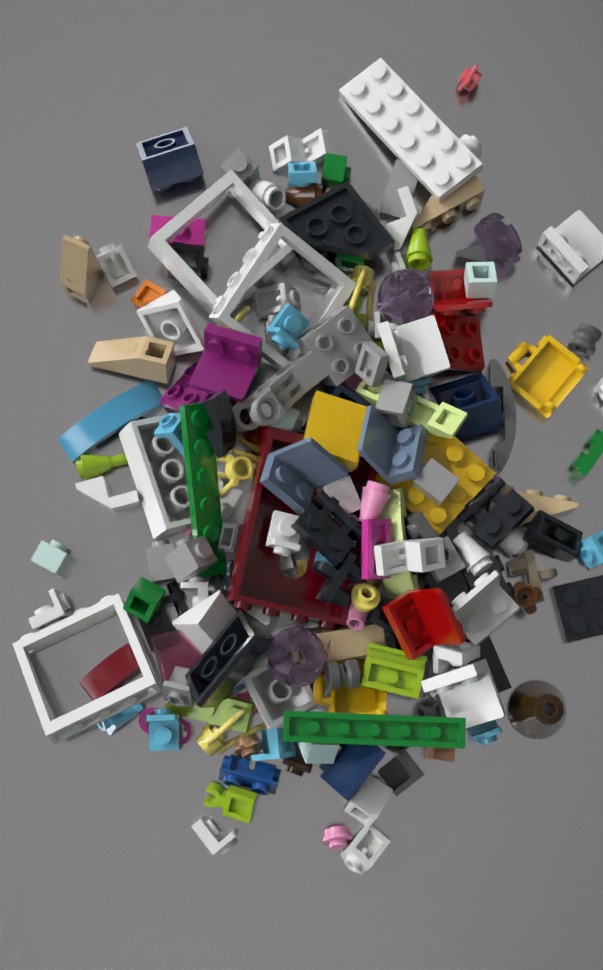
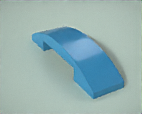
M152 380L143 382L88 414L66 431L58 441L72 463H75V461L80 459V455H87L95 450L97 444L124 428L129 422L141 416L144 418L160 408L162 404L159 400L163 396Z

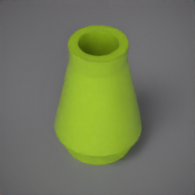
M423 228L412 230L405 257L408 267L413 271H425L433 262L428 232Z

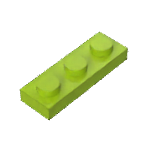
M230 696L223 700L218 707L200 708L196 703H194L193 707L184 705L174 706L166 701L164 709L172 708L173 714L222 726L240 709L244 708L246 710L245 714L229 729L247 733L250 728L255 703Z

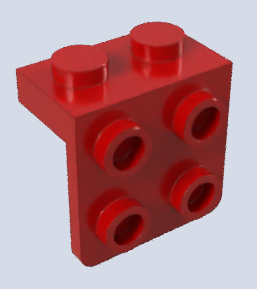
M465 268L428 271L429 304L436 311L441 312V315H456L458 310L469 309V313L486 312V308L493 307V301L489 298L466 297L464 284Z
M432 314L435 316L448 356L449 370H483L485 362L479 320L474 316ZM435 373V374H432V375H429V376H426V377H431V376H434V375H436V374H438V373Z
M440 588L407 590L382 607L408 660H415L434 645H461L466 641L463 627L456 619L450 607V600Z

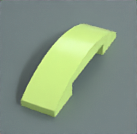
M362 380L355 392L365 401L376 407L383 385L371 387ZM417 396L418 400L408 426L414 427L422 424L429 434L453 439L468 417V414L447 403L442 402L439 406Z
M403 488L389 490L388 494L391 496L378 519H391V542L407 540L404 517H407ZM412 571L391 574V578L383 579L387 596L393 600L407 590L419 589L417 574L413 575Z

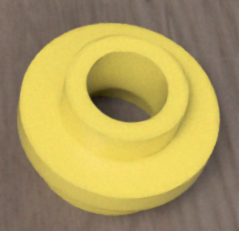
M360 583L352 589L351 601L357 610L369 612L378 606L380 593L375 586L369 583ZM362 594H366L370 598H365Z

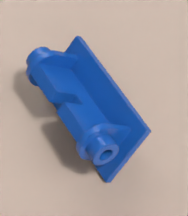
M232 754L230 757L224 756L219 770V780L223 781L225 785L230 786L231 784L237 787L251 788L253 792L259 795H268L269 793L275 795L281 770L275 769V765L256 761L254 771L248 770L250 759H242V757Z

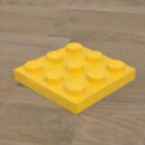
M427 433L422 461L427 464L433 458L460 479L440 507L411 486L414 479L389 485L380 474H377L375 482L390 487V490L403 488L406 510L410 514L422 511L439 536L465 508L464 505L482 490L495 476L496 472L455 436L452 439Z

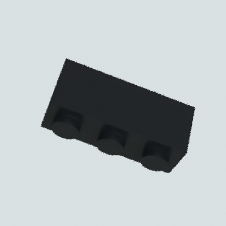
M241 608L185 675L194 701L200 708L218 707L223 700L229 698L237 683L242 677L250 673L253 664L270 649L274 640L265 624Z

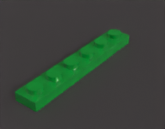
M203 402L179 405L192 536L193 539L205 536L218 560L198 575V577L204 578L226 573L227 565L225 552L218 550L223 525L216 454L206 434L213 427V424Z
M284 711L282 742L465 749L466 718Z

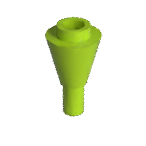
M124 453L110 457L108 455H80V460L75 461L79 478L84 477L86 481L111 470L113 467L126 465L128 461Z

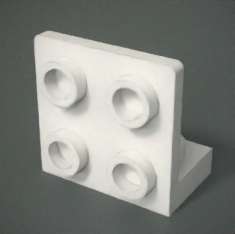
M581 210L576 211L557 228L554 229L550 226L543 232L538 242L540 248L573 284L603 261V234Z
M431 315L394 328H390L388 321L377 324L385 352L390 355L388 361L395 381L405 380L410 382L450 369V363L435 316Z
M496 570L490 575L487 572L481 575L475 581L474 585L476 587L468 594L462 592L451 603L453 605L451 609L456 619L461 623L465 637L472 644H481L520 610L515 601L500 587V574Z
M486 658L421 681L424 692L435 690L436 694L439 695L446 717L466 718V728L502 718L506 715Z

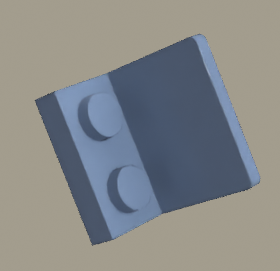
M370 405L366 408L357 450L389 485L418 478L420 476L428 431L422 424L397 431L374 405Z
M309 437L268 454L260 483L297 514L301 515L310 505L315 488L347 477L349 470L318 442Z

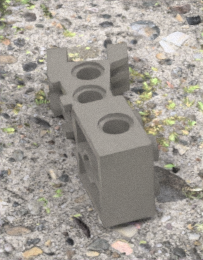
M349 306L337 307L300 335L296 342L299 344L302 352L298 357L279 369L267 381L262 382L246 395L243 402H238L233 407L237 431L247 432L258 426L273 425L287 414V409L321 380L325 386H338L355 373L363 342L372 341V339ZM242 409L250 413L251 421L248 425L240 420Z

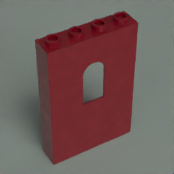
M269 426L263 430L227 601L234 602V608L237 609L241 608L242 610L251 611L252 606L262 608V614L280 617V613L291 615V621L308 624V619L319 621L318 627L335 630L336 625H346L351 598L345 607H338L331 603H320L315 599L325 581L324 578L312 570L317 550L311 546L305 573L297 579H290L284 576L280 570L279 562L281 555L273 553L274 548L266 546L273 511L277 510L297 515L293 509L260 483L267 456L304 438L303 434ZM360 457L357 469H354L353 472H348V476L350 475L360 501L362 499L363 487H366L368 480L375 482L377 471L363 457ZM315 488V489H314L313 495H315V494L318 493L317 490H316V489H318V488ZM360 509L350 513V515L354 514L359 519ZM337 519L338 523L336 525L340 528L343 524ZM350 531L347 535L357 542L356 547L351 548L349 552L358 556L355 560L358 563L362 548V536L358 539ZM345 578L341 587L351 593L354 584Z

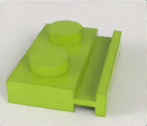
M369 643L360 686L417 700L420 695L427 656L420 655L415 660H408L402 650Z

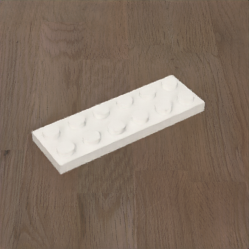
M382 58L378 59L339 89L340 96L439 203L483 170V164Z

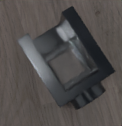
M172 241L171 248L199 278L201 273L207 274L209 258L204 257L205 247ZM167 269V277H173L174 275Z

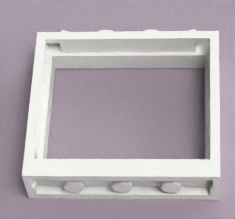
M232 170L227 172L150 238L147 245L151 252L209 314L212 313V309L216 304L214 301L218 297L168 243L228 192L240 202L264 230L268 225L278 223L273 214ZM281 239L277 243L281 249L263 264L242 296L245 301L258 290L255 286L261 280L266 283L277 273L275 268L280 263L286 266L296 256L293 252L294 249Z
M273 223L268 225L263 232L259 233V242L255 248H251L245 254L242 268L230 277L227 282L228 289L224 295L219 296L214 301L216 304L209 318L222 327L256 336L230 317V314L280 239L334 281L310 318V323L303 333L334 309L342 307L357 284L282 223ZM262 341V357L277 369H281L289 364L302 352L299 347L296 350L290 349L286 357H284Z
M119 593L108 595L91 607L80 608L72 616L63 620L53 621L46 628L36 633L25 634L19 641L13 643L45 735L55 744L163 692L132 616L123 609L125 601ZM118 614L143 677L53 720L29 655Z

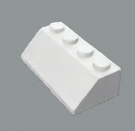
M165 415L131 421L118 433L153 539L179 533L192 527L185 458L168 437L157 438L154 435L155 430L160 425L159 421Z

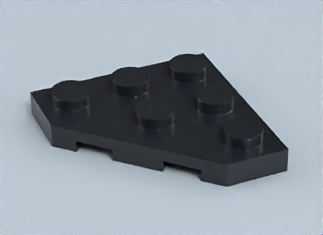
M349 181L278 218V223H282L313 249L372 260L394 248L395 244L394 239Z

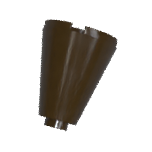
M541 680L525 682L513 691L509 699V718L516 730L526 737L533 739L548 738L560 730L566 718L567 709L564 697L555 686Z

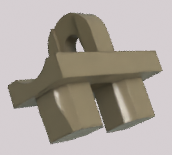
M533 550L524 551L520 556L507 561L510 576L525 574L527 583L525 585L540 588L542 595L538 598L536 604L545 601L540 581L557 577V569L551 568L538 571ZM524 595L522 599L526 601L528 597Z

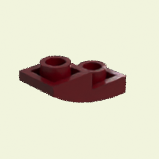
M127 643L101 661L79 682L88 696L94 701L119 689L120 684L141 670L132 648Z

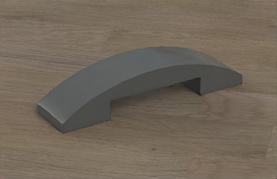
M490 359L487 365V380L495 393H499L504 427H501L502 442H495L491 448L492 469L496 472V475H499L509 459L514 444L516 406L510 382L503 368L496 359Z

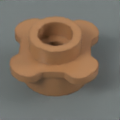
M251 734L235 741L236 748L233 750L236 756L242 757V759H249L251 755L259 754V751L264 747L261 740H258L257 735Z

